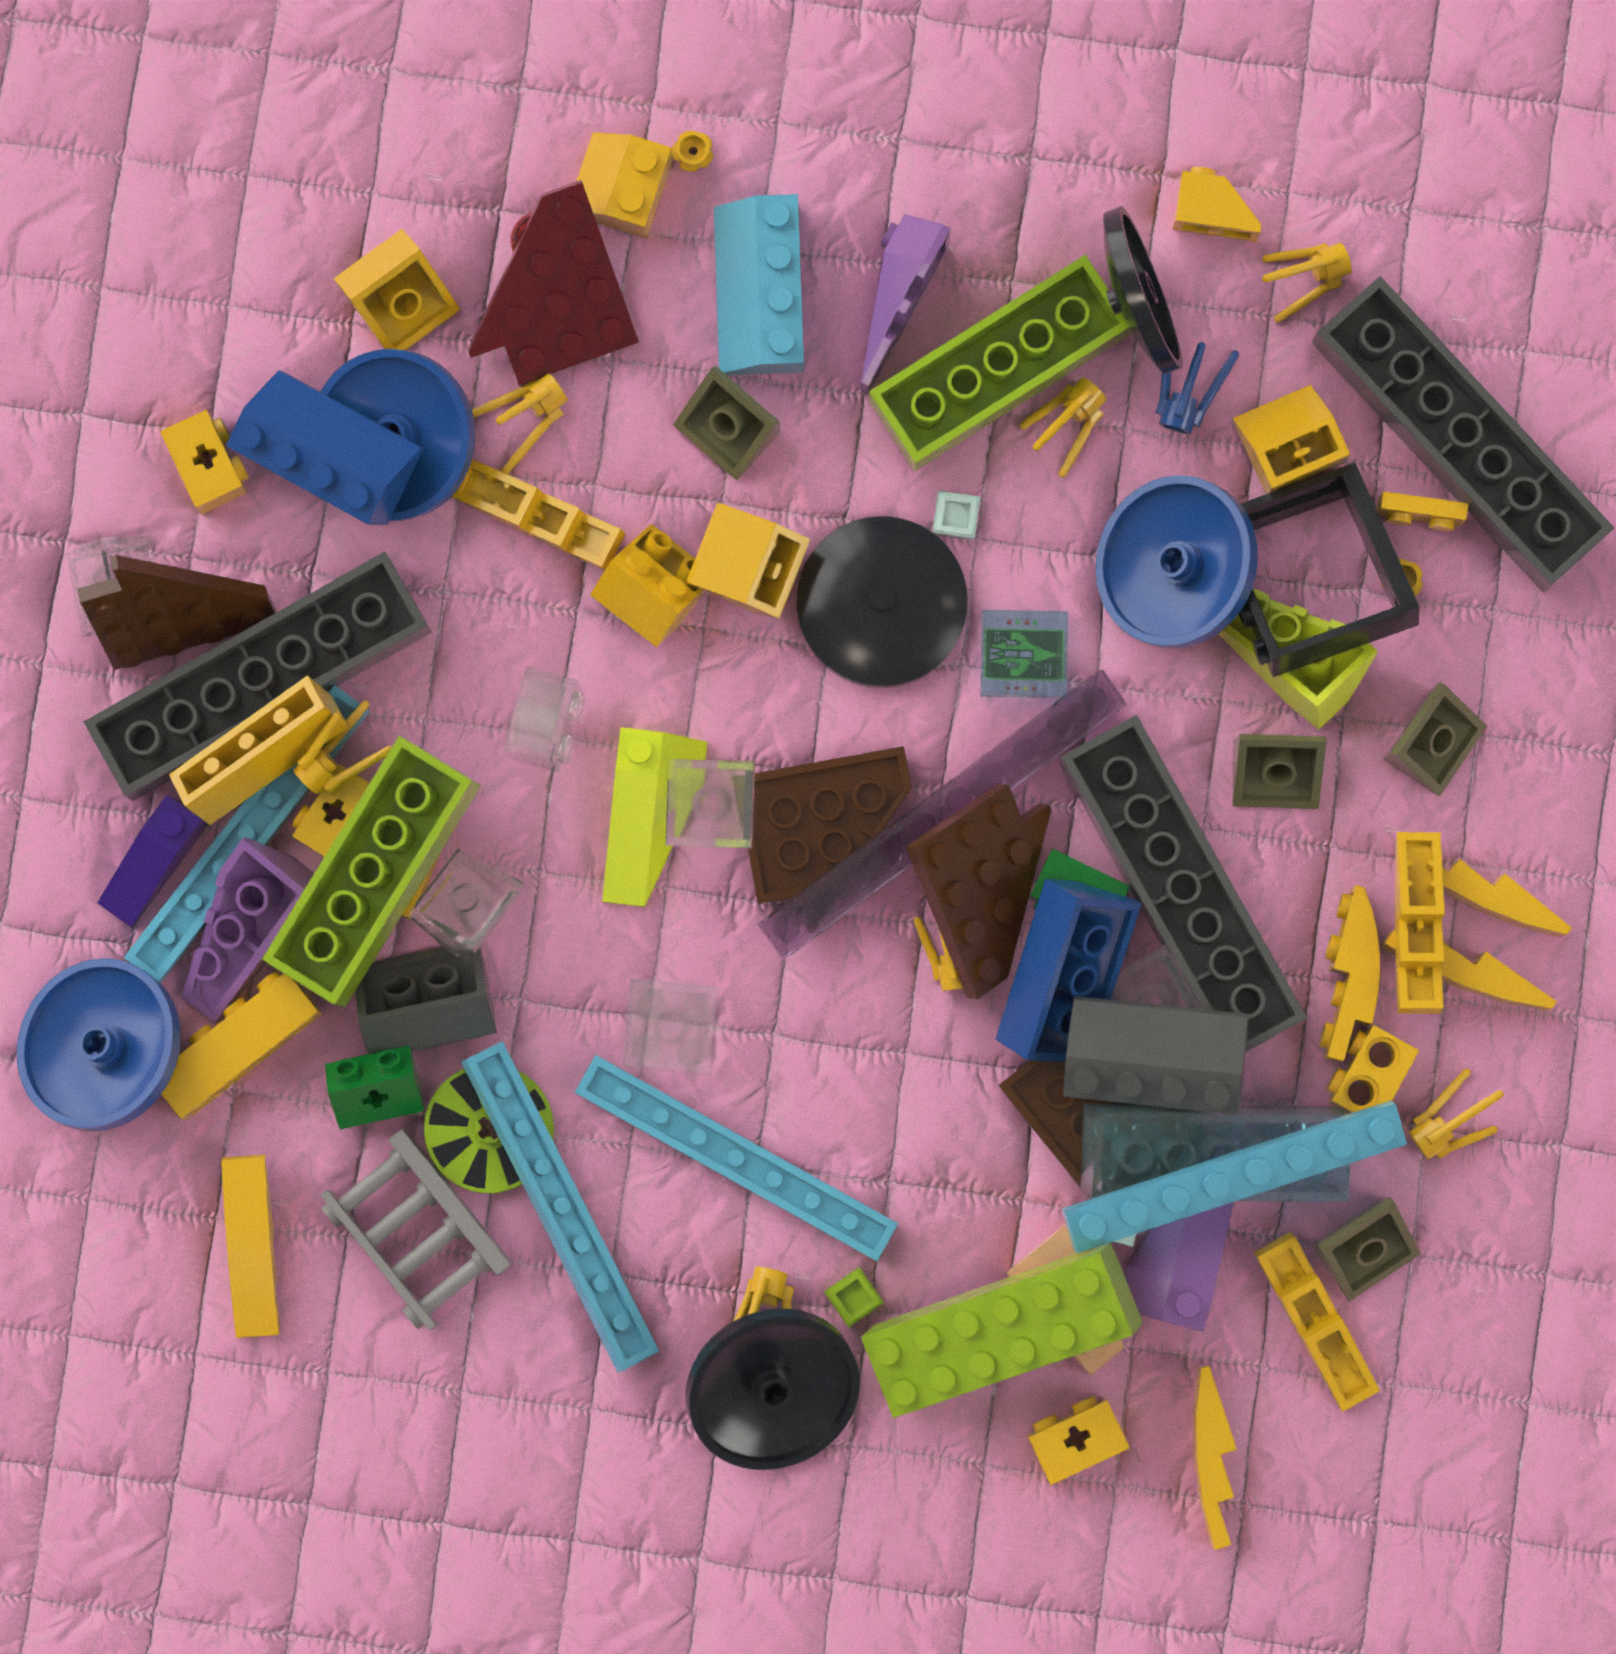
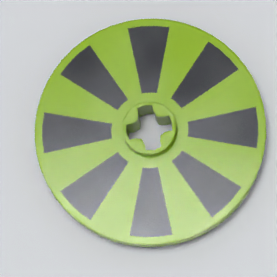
M462 1069L440 1085L427 1107L424 1120V1138L430 1158L437 1169L448 1180L466 1190L477 1193H499L516 1188L522 1182L499 1137L495 1140L490 1136L482 1139L478 1135L482 1128L478 1121L483 1117L488 1121L490 1119L465 1069ZM518 1071L553 1140L554 1122L547 1098L531 1078Z

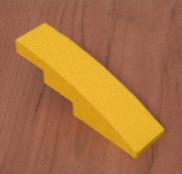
M473 459L463 482L451 496L489 517L603 570L607 568L610 561L615 557L626 534L622 529L588 515L576 506L543 493L538 487Z
M1397 832L1395 953L1397 1014H1441L1444 1009L1442 919L1445 915L1440 832Z
M1461 859L1454 862L1448 871L1442 867L1444 893L1477 911L1517 927L1559 938L1567 935L1572 927L1505 873L1498 876L1493 884H1490Z
M1394 929L1388 933L1380 947L1396 956ZM1443 942V982L1501 1003L1543 1011L1552 1009L1557 1003L1556 1000L1485 951L1479 954L1474 963H1472Z
M266 1155L222 1157L226 1244L235 1337L279 1335L280 1319L276 1293L278 1281L273 1246L275 1234Z
M1289 1232L1253 1252L1340 1410L1344 1412L1378 1393L1380 1389L1345 1322L1337 1313L1322 1282L1314 1273L1295 1235Z
M1203 1365L1197 1367L1193 1404V1459L1199 1502L1211 1547L1214 1550H1218L1232 1545L1218 1502L1234 1498L1221 1455L1235 1451L1237 1448L1210 1366Z

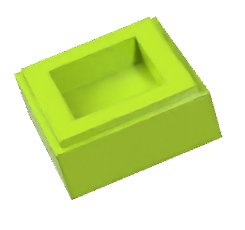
M860 1267L824 1291L848 1327L884 1303Z

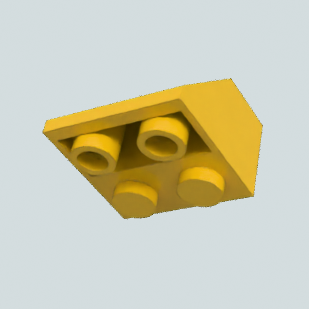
M1311 384L1232 419L1265 494L1302 482L1344 464L1350 456L1348 447L1332 413Z
M717 503L686 583L750 612L780 619L810 539L775 522L722 503Z
M650 524L610 561L590 596L657 648L680 625L706 591L686 583L695 557L675 543L666 533Z

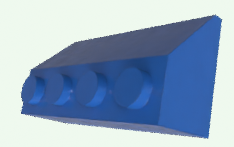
M278 370L243 407L226 444L228 448L368 525H388L424 449L282 370Z
M1045 879L995 1040L1026 1060L1066 1062L1074 996L1111 1000L1142 903L1078 881Z

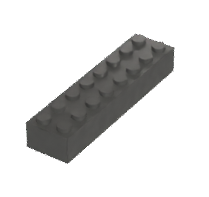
M1381 276L1316 333L1312 344L1459 502L1469 503L1468 512L1543 593L1614 529L1613 525Z
M383 552L83 722L125 797L135 801L171 780L169 776L171 772L307 675L328 692L334 685L338 686L427 636L432 631L386 552Z
M1138 716L1131 717L1062 755L1059 759L1060 766L1125 882L1130 886L1129 889L1134 898L1142 903L1140 908L1196 1008L1249 1014L1246 1052L1305 1020L1307 1016Z

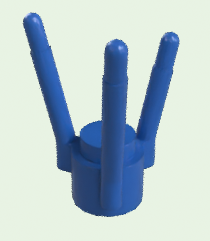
M1198 343L1182 392H1173L1171 399H1169L1171 373H1162L1160 400L1155 412L1161 415L1159 425L1184 434H1191L1193 426L1200 427L1205 412L1239 357V352L1236 350L1231 352L1197 408V399L1191 397V393L1206 348L1205 343Z

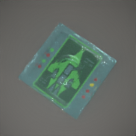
M982 610L980 697L1066 698L1068 611Z

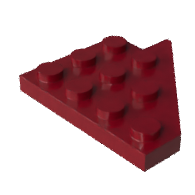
M582 180L540 195L467 349L470 358L505 346L519 385L639 343Z

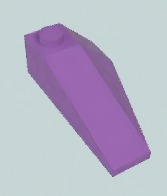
M904 214L899 225L893 222L890 224L880 245L886 247V249L884 250L861 380V391L869 394V391L872 389L949 247L951 228L943 224Z
M247 837L242 838L218 873L215 886H217L212 906L207 910L204 923H206L200 946L195 950L182 998L211 1022L217 1023L223 1016V1011L234 1003L266 962L262 960L263 956L314 873L291 855Z
M1200 1152L1191 1166L1220 1156ZM1234 1202L1149 1230L1144 1241L1127 1264L1124 1273L1140 1315L1204 1332Z

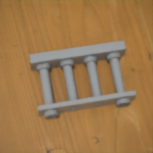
M401 1129L388 1140L394 1147L389 1152L391 1157L340 1198L332 1190L324 1191L320 1196L326 1204L321 1209L337 1228L344 1224L408 1304L402 1310L414 1326L419 1329L424 1325L428 1331H431L439 1325L431 1315L438 1307L481 1272L487 1274L493 1270L498 1276L510 1268L513 1263L409 1133ZM411 1168L421 1180V1183L416 1186L418 1191L365 1232L351 1215L350 1211L401 1170L407 1172ZM438 1202L449 1215L443 1220L445 1224L392 1266L377 1245L428 1204L433 1206ZM466 1236L475 1248L470 1253L472 1258L419 1300L404 1279L453 1239L457 1238L460 1240Z

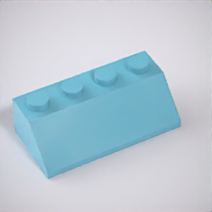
M798 194L752 196L714 207L719 369L726 375L804 373Z

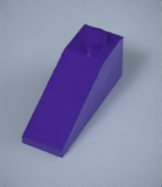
M166 795L140 830L97 903L133 928L209 824L178 801Z

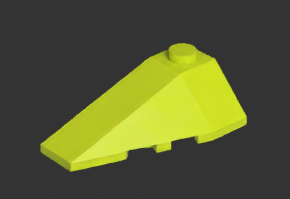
M1252 588L1278 649L1346 625L1334 619H1331L1329 622L1308 614V609L1298 605H1294V607L1287 606L1270 599L1267 593ZM1239 614L1219 633L1222 639L1292 709L1318 730L1348 703L1377 655V649L1368 643L1273 677L1267 663L1264 665L1259 664L1252 645V641L1256 640V636L1252 627L1244 628Z
M620 727L602 902L639 907L646 906L674 843L685 824L690 809L702 788L708 742L665 732Z

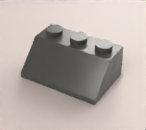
M479 939L375 961L355 991L358 1022L368 1054L410 1045L411 1051L497 1033L493 1002Z

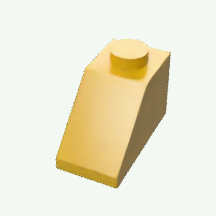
M1192 167L1191 171L1182 172L1179 181L1173 230L1257 242L1262 224L1225 176H1218L1215 170L1206 167Z

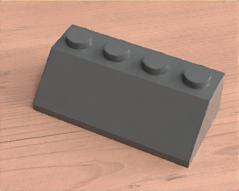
M1074 996L1066 1052L1063 1096L1238 1115L1243 1087L1249 1014Z

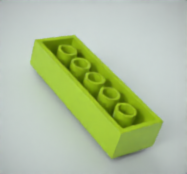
M1086 254L869 391V403L914 472L1129 336L1131 331L1122 313L1114 314L1106 291L1109 289Z
M398 736L262 960L333 1005L346 1007L482 785L411 741Z
M1110 1242L873 1325L861 1336V1339L892 1417L896 1418L1130 1337L1143 1324V1321Z

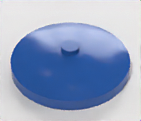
M380 349L361 354L343 364L332 374L321 389L322 393L424 448L390 521H404L424 516L439 508L450 499L463 482L469 470L475 446V425L471 406L462 387L453 375L438 362L427 356L399 349Z
M1185 475L1167 476L1152 480L1129 494L1117 506L1104 527L1098 544L1095 566L1100 598L1113 621L1133 638L1164 648H1184L1200 644L1225 629L1245 605L1256 577L1258 562L1257 541L1252 523L1242 505L1220 486L1201 478Z
M109 958L91 959L61 971L45 984L35 996L25 1013L20 1027L17 1042V1066L22 1085L28 1097L46 1116L77 1130L104 1131L117 1128L136 1119L160 1097L175 1070L181 1040L180 1022L176 1007L167 990L154 976L122 960Z

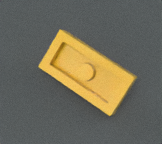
M1383 491L1378 498L1377 512L1380 516H1386V522L1390 524L1409 526L1412 524V520L1429 522V529L1451 532L1454 531V526L1461 527L1467 520L1469 503Z

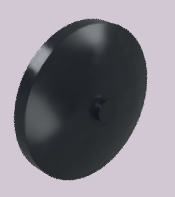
M1123 206L1104 212V248L1113 287L1106 292L1111 308L1115 315L1123 314L1134 337L1163 374L1179 370L1183 367V360L1176 329L1159 279L1140 234Z
M890 516L867 517L843 525L825 537L806 561L797 590V613L800 628L805 641L817 659L841 678L855 684L874 688L906 685L923 678L938 668L958 643L964 628L968 608L965 578L957 559L948 546L925 527L909 520Z
M797 1309L762 1310L731 1322L704 1345L693 1362L688 1375L685 1393L686 1406L691 1423L699 1439L718 1458L729 1464L747 1469H779L795 1465L813 1457L840 1435L855 1410L859 1397L860 1375L856 1359L847 1341L832 1324L823 1318Z

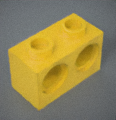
M1375 1025L1369 1026L1366 1032L1359 1029L1347 1049V1052L1353 1056L1346 1069L1343 1070L1338 1067L1328 1083L1326 1090L1332 1093L1328 1103L1351 1114L1392 1101L1419 1050ZM1375 1043L1385 1045L1390 1051V1061L1384 1068L1377 1067L1370 1061L1369 1051ZM1354 1081L1365 1083L1370 1091L1369 1100L1362 1106L1354 1104L1348 1096V1089Z

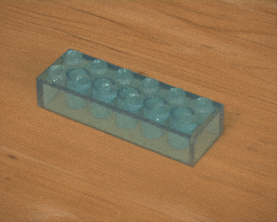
M1084 1104L1081 1191L1092 1199L1350 1113L1340 1107L1240 1106L1238 1115L1148 1105ZM1350 1164L1238 1201L1348 1202Z

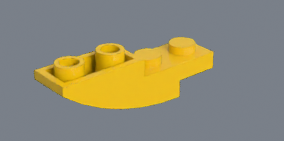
M1358 885L1351 888L1350 894L1342 893L1336 913L1337 918L1343 919L1338 936L1331 934L1325 952V959L1331 960L1329 971L1345 975L1343 982L1337 980L1335 983L1330 1005L1335 1006L1336 1011L1333 1022L1324 1023L1318 1046L1325 1048L1324 1059L1338 1063L1343 1062L1345 1059L1354 1023L1365 1026L1373 1023L1378 999L1380 951L1377 927L1365 887Z

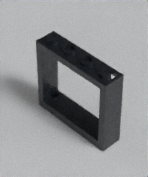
M1356 463L1240 503L1246 511L1253 529L1256 530L1344 498L1392 605L1391 609L1278 649L1252 589L1245 605L1239 612V617L1245 629L1252 627L1256 636V640L1252 641L1257 660L1260 665L1268 664L1273 677L1419 625L1420 606Z

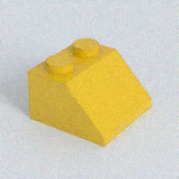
M593 132L577 181L582 180L596 222L647 239L673 163L672 147L631 134Z
M400 229L333 278L384 349H408L461 310L420 248L403 229Z

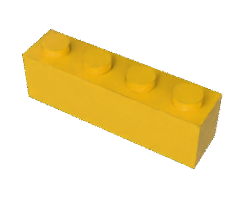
M307 675L171 772L169 776L184 806L211 825L296 765L297 761L309 750L334 713H340L341 719L325 743L348 728V725L332 695Z
M275 971L256 986L260 991L247 1002L243 997L238 999L223 1011L222 1014L226 1019L213 1029L209 1024L205 1025L188 1039L191 1046L178 1056L173 1075L161 1094L181 1120L190 1119L323 1014L300 983L284 973L280 975L278 971Z

